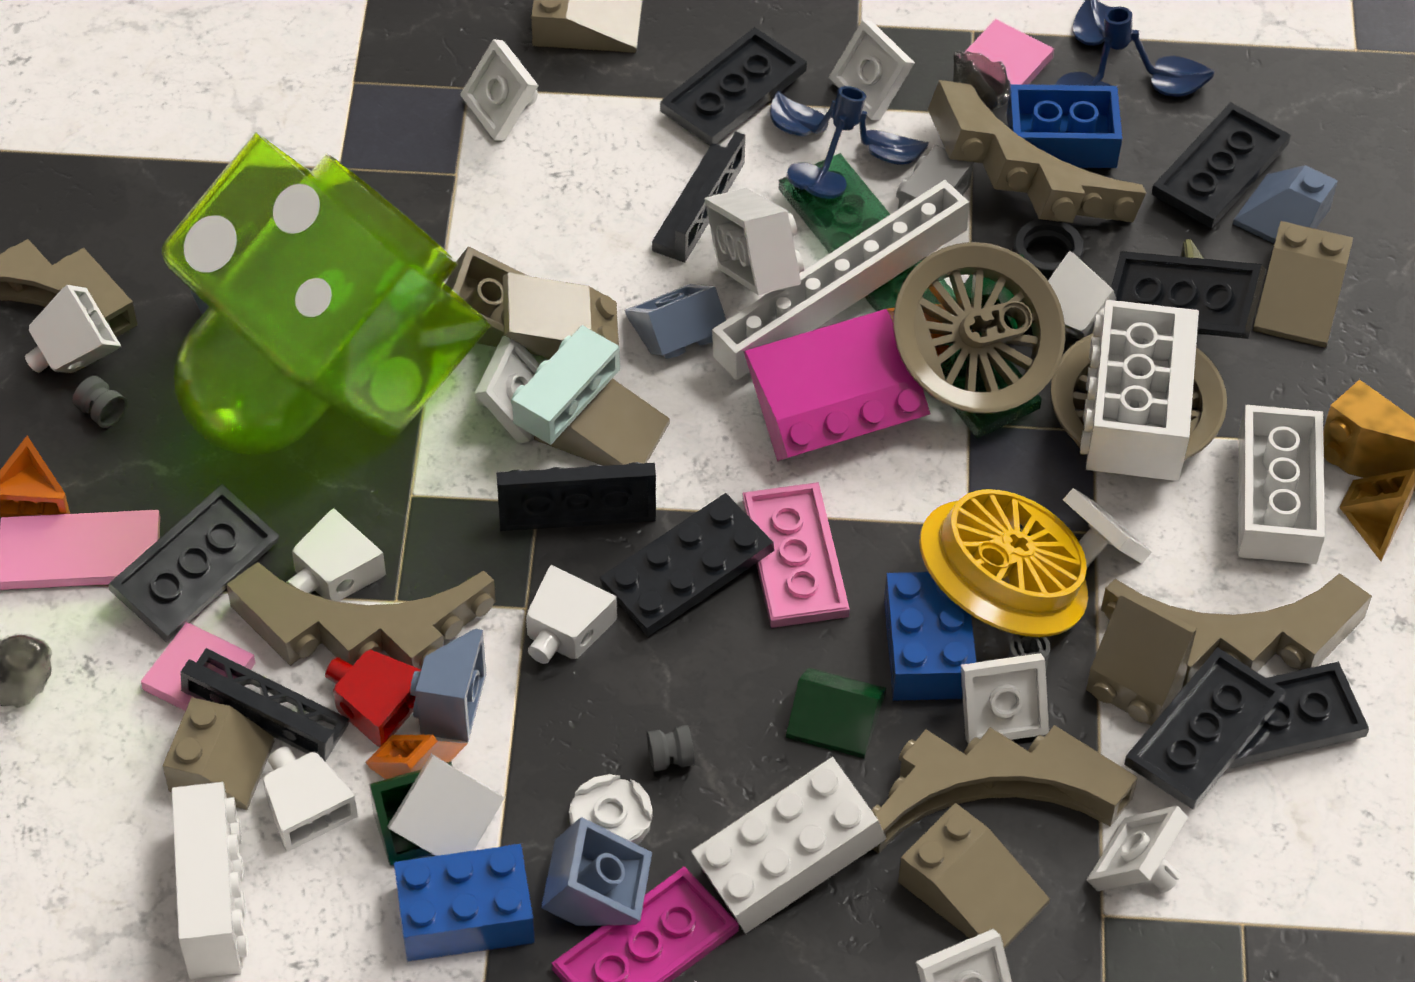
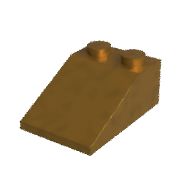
M1359 379L1330 405L1323 430L1324 458L1347 474L1362 478L1415 469V419Z

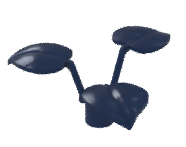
M1085 0L1075 16L1073 34L1079 42L1086 45L1094 46L1104 42L1098 73L1095 77L1085 72L1068 73L1059 78L1055 85L1111 86L1101 81L1104 77L1110 48L1116 50L1124 49L1131 41L1134 42L1147 72L1153 75L1151 79L1152 87L1161 94L1172 97L1191 94L1213 78L1214 70L1196 61L1178 56L1161 57L1156 61L1155 67L1152 66L1140 41L1139 30H1133L1131 10L1121 6L1110 7L1098 0Z
M843 86L838 89L836 100H832L830 109L825 115L813 108L788 99L780 91L774 96L770 108V117L773 124L780 130L796 136H807L811 132L820 134L826 131L829 120L832 117L836 129L822 168L810 163L799 162L790 165L786 173L788 181L793 186L807 190L809 193L821 198H837L846 189V179L840 174L828 171L842 130H852L855 125L859 124L861 143L869 146L868 152L877 159L896 165H905L915 161L928 148L929 142L879 130H866V117L868 113L862 111L866 94L860 89L851 86Z

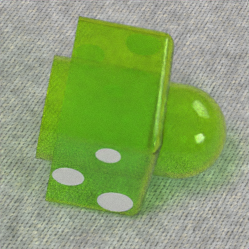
M258 132L252 135L162 245V257L166 266L209 306L184 337L177 353L174 367V387L179 406L188 423L200 436L211 444L232 453L263 455L284 449L305 436L330 406L378 434L384 436L399 435L492 326L488 320L445 283L459 263L386 198L328 153L310 171Z

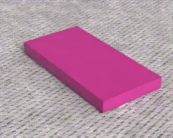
M684 866L645 894L640 922L636 925L601 926L553 961L552 971L562 982H671L739 931V924Z

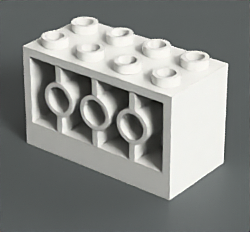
M1106 299L1103 315L1096 314L1089 353L1091 362L1087 376L1086 390L1088 393L1083 415V422L1085 424L1080 446V454H1087L1086 470L1174 481L1180 480L1190 436L1199 310Z

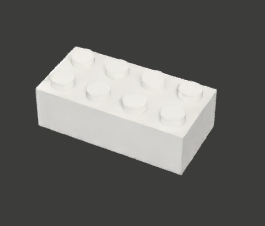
M748 188L704 198L719 270L757 295L801 284L800 272L804 271V265L799 250H795L793 236L797 234V227L793 215L788 213V210Z
M1245 405L1238 432V557L1317 564L1325 539L1323 412Z
M831 757L691 852L746 934L885 841L886 836L876 816L835 759Z
M224 782L172 788L178 929L179 941L189 979L242 974L241 957L248 956V941L246 930L243 928V918H246L244 893H241L240 881H244L242 857L239 855L238 847L242 840L235 798H227Z

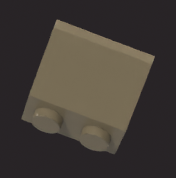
M191 697L163 763L168 790L172 792L174 787L224 782L227 798L234 797L236 808L248 810L275 739L231 706Z

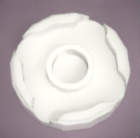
M608 774L594 777L578 788L572 803H570L569 820L572 825L580 817H583L638 845L650 831L652 806L649 795L639 783L631 779L630 782L620 779L619 775Z

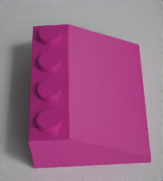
M887 309L744 351L777 461L931 414L923 388L910 375L900 357L894 337L893 321Z

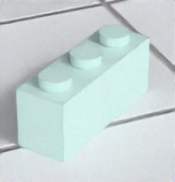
M582 325L572 336H567L562 341L558 351L549 361L545 360L539 365L535 375L526 385L519 386L514 392L511 399L513 423L551 445L620 371V347Z

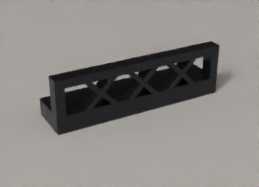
M735 131L726 147L714 143L711 144L652 240L653 252L684 263L686 262L709 224L704 198L727 193L745 164V134Z
M208 648L204 650L197 662L189 659L181 670L182 692L197 699L231 706L274 738L307 754L310 752L318 753L324 761L327 760L349 725V718ZM210 663L224 670L226 677L207 668L208 664ZM252 684L260 688L261 694L245 687V685ZM288 702L296 706L297 712L281 705L280 703ZM324 720L335 727L331 730L315 721Z

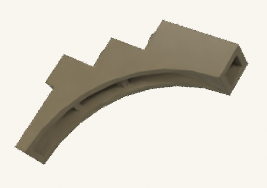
M938 81L928 107V112L949 159L983 163L993 188L1027 193L1039 219L1073 223L1075 216L1078 215L1134 222L1146 195L1142 184L1115 180L1088 172L1042 151L1001 122L981 101L972 84Z
M29 239L8 248L0 254V300L18 301L46 307L66 285L84 287L88 289L116 337L138 325L133 301L85 248L64 257L53 265L49 263Z
M259 562L226 584L230 606L290 666L300 658L310 656L317 649L318 645L322 643L335 657H340L351 665H354L365 651L373 650L380 653L384 650L391 658L422 669L426 655L444 646V640L454 638L459 634L463 626L474 618L488 613L493 604L496 603L494 580L485 571L480 572L459 586L431 597L398 604L362 605L337 602L312 595L280 580Z
M1339 573L1318 591L1292 604L1263 612L1235 615L1214 614L1167 605L1142 595L1119 580L1114 579L1105 588L1101 611L1110 620L1119 596L1125 589L1197 627L1182 685L1184 688L1217 647L1256 672L1275 654L1282 657L1287 665L1298 670L1319 666L1365 618L1372 595Z
M1055 725L1045 737L1037 736L1028 751L990 727L981 739L973 738L964 753L925 729L916 741L911 739L903 747L899 755V760L901 761L900 777L891 787L888 795L889 799L882 807L876 805L871 810L878 819L886 836V840L872 850L879 854L900 832L927 815L950 807L955 803L960 804L984 798L1020 797L1048 801L1083 812L1111 827L1133 799L1138 777Z

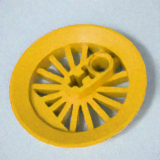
M986 489L968 493L959 501L943 504L932 511L926 518L919 538L920 552L924 564L940 589L954 603L975 618L1009 633L1029 637H1047L1066 632L1074 627L1083 616L1088 603V589L1085 580L1087 563L1084 551L1076 536L1066 524L1042 505L1015 493Z

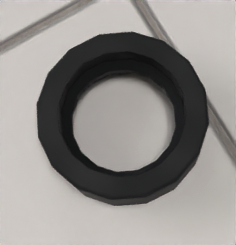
M1044 219L1033 220L1022 226L1015 236L1013 252L1023 254L1024 258L1032 263L1047 280H1049L1061 262L1044 263L1036 260L1027 253L1026 250L1029 247L1040 243L1053 244L1061 247L1067 253L1071 251L1082 260L1083 240L1079 232L1066 222Z

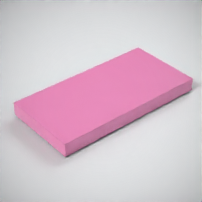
M819 482L743 492L742 502L745 513L774 542L775 551L756 563L771 628L849 617L850 608Z
M159 510L1 517L0 590L109 584L160 539L161 517Z

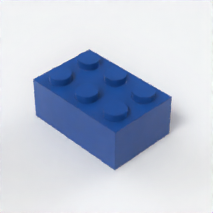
M1010 84L1007 127L1035 147L1076 167L1117 168L1122 144L1118 87Z
M929 572L887 573L884 607L893 701L963 699L961 665L976 663L971 614L954 603L940 589Z
M521 844L394 862L407 962L535 943L533 915Z

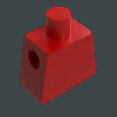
M369 650L365 651L354 665L340 657L334 658L326 669L325 677L336 684L333 694L338 712L349 718V722L376 746L381 747L413 713L416 696H412L410 693L411 682L414 672H421V669Z

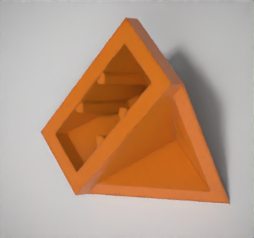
M26 436L0 470V517L70 514L64 490L29 437Z
M391 735L365 763L384 779H389L421 770L431 754L446 763L450 762L468 743L438 741L434 735Z

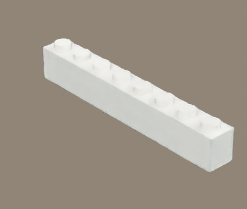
M943 180L803 272H800V285L769 292L713 328V357L736 380L740 379L750 372L744 355L745 350L815 330L965 232L968 224L969 201L946 180Z

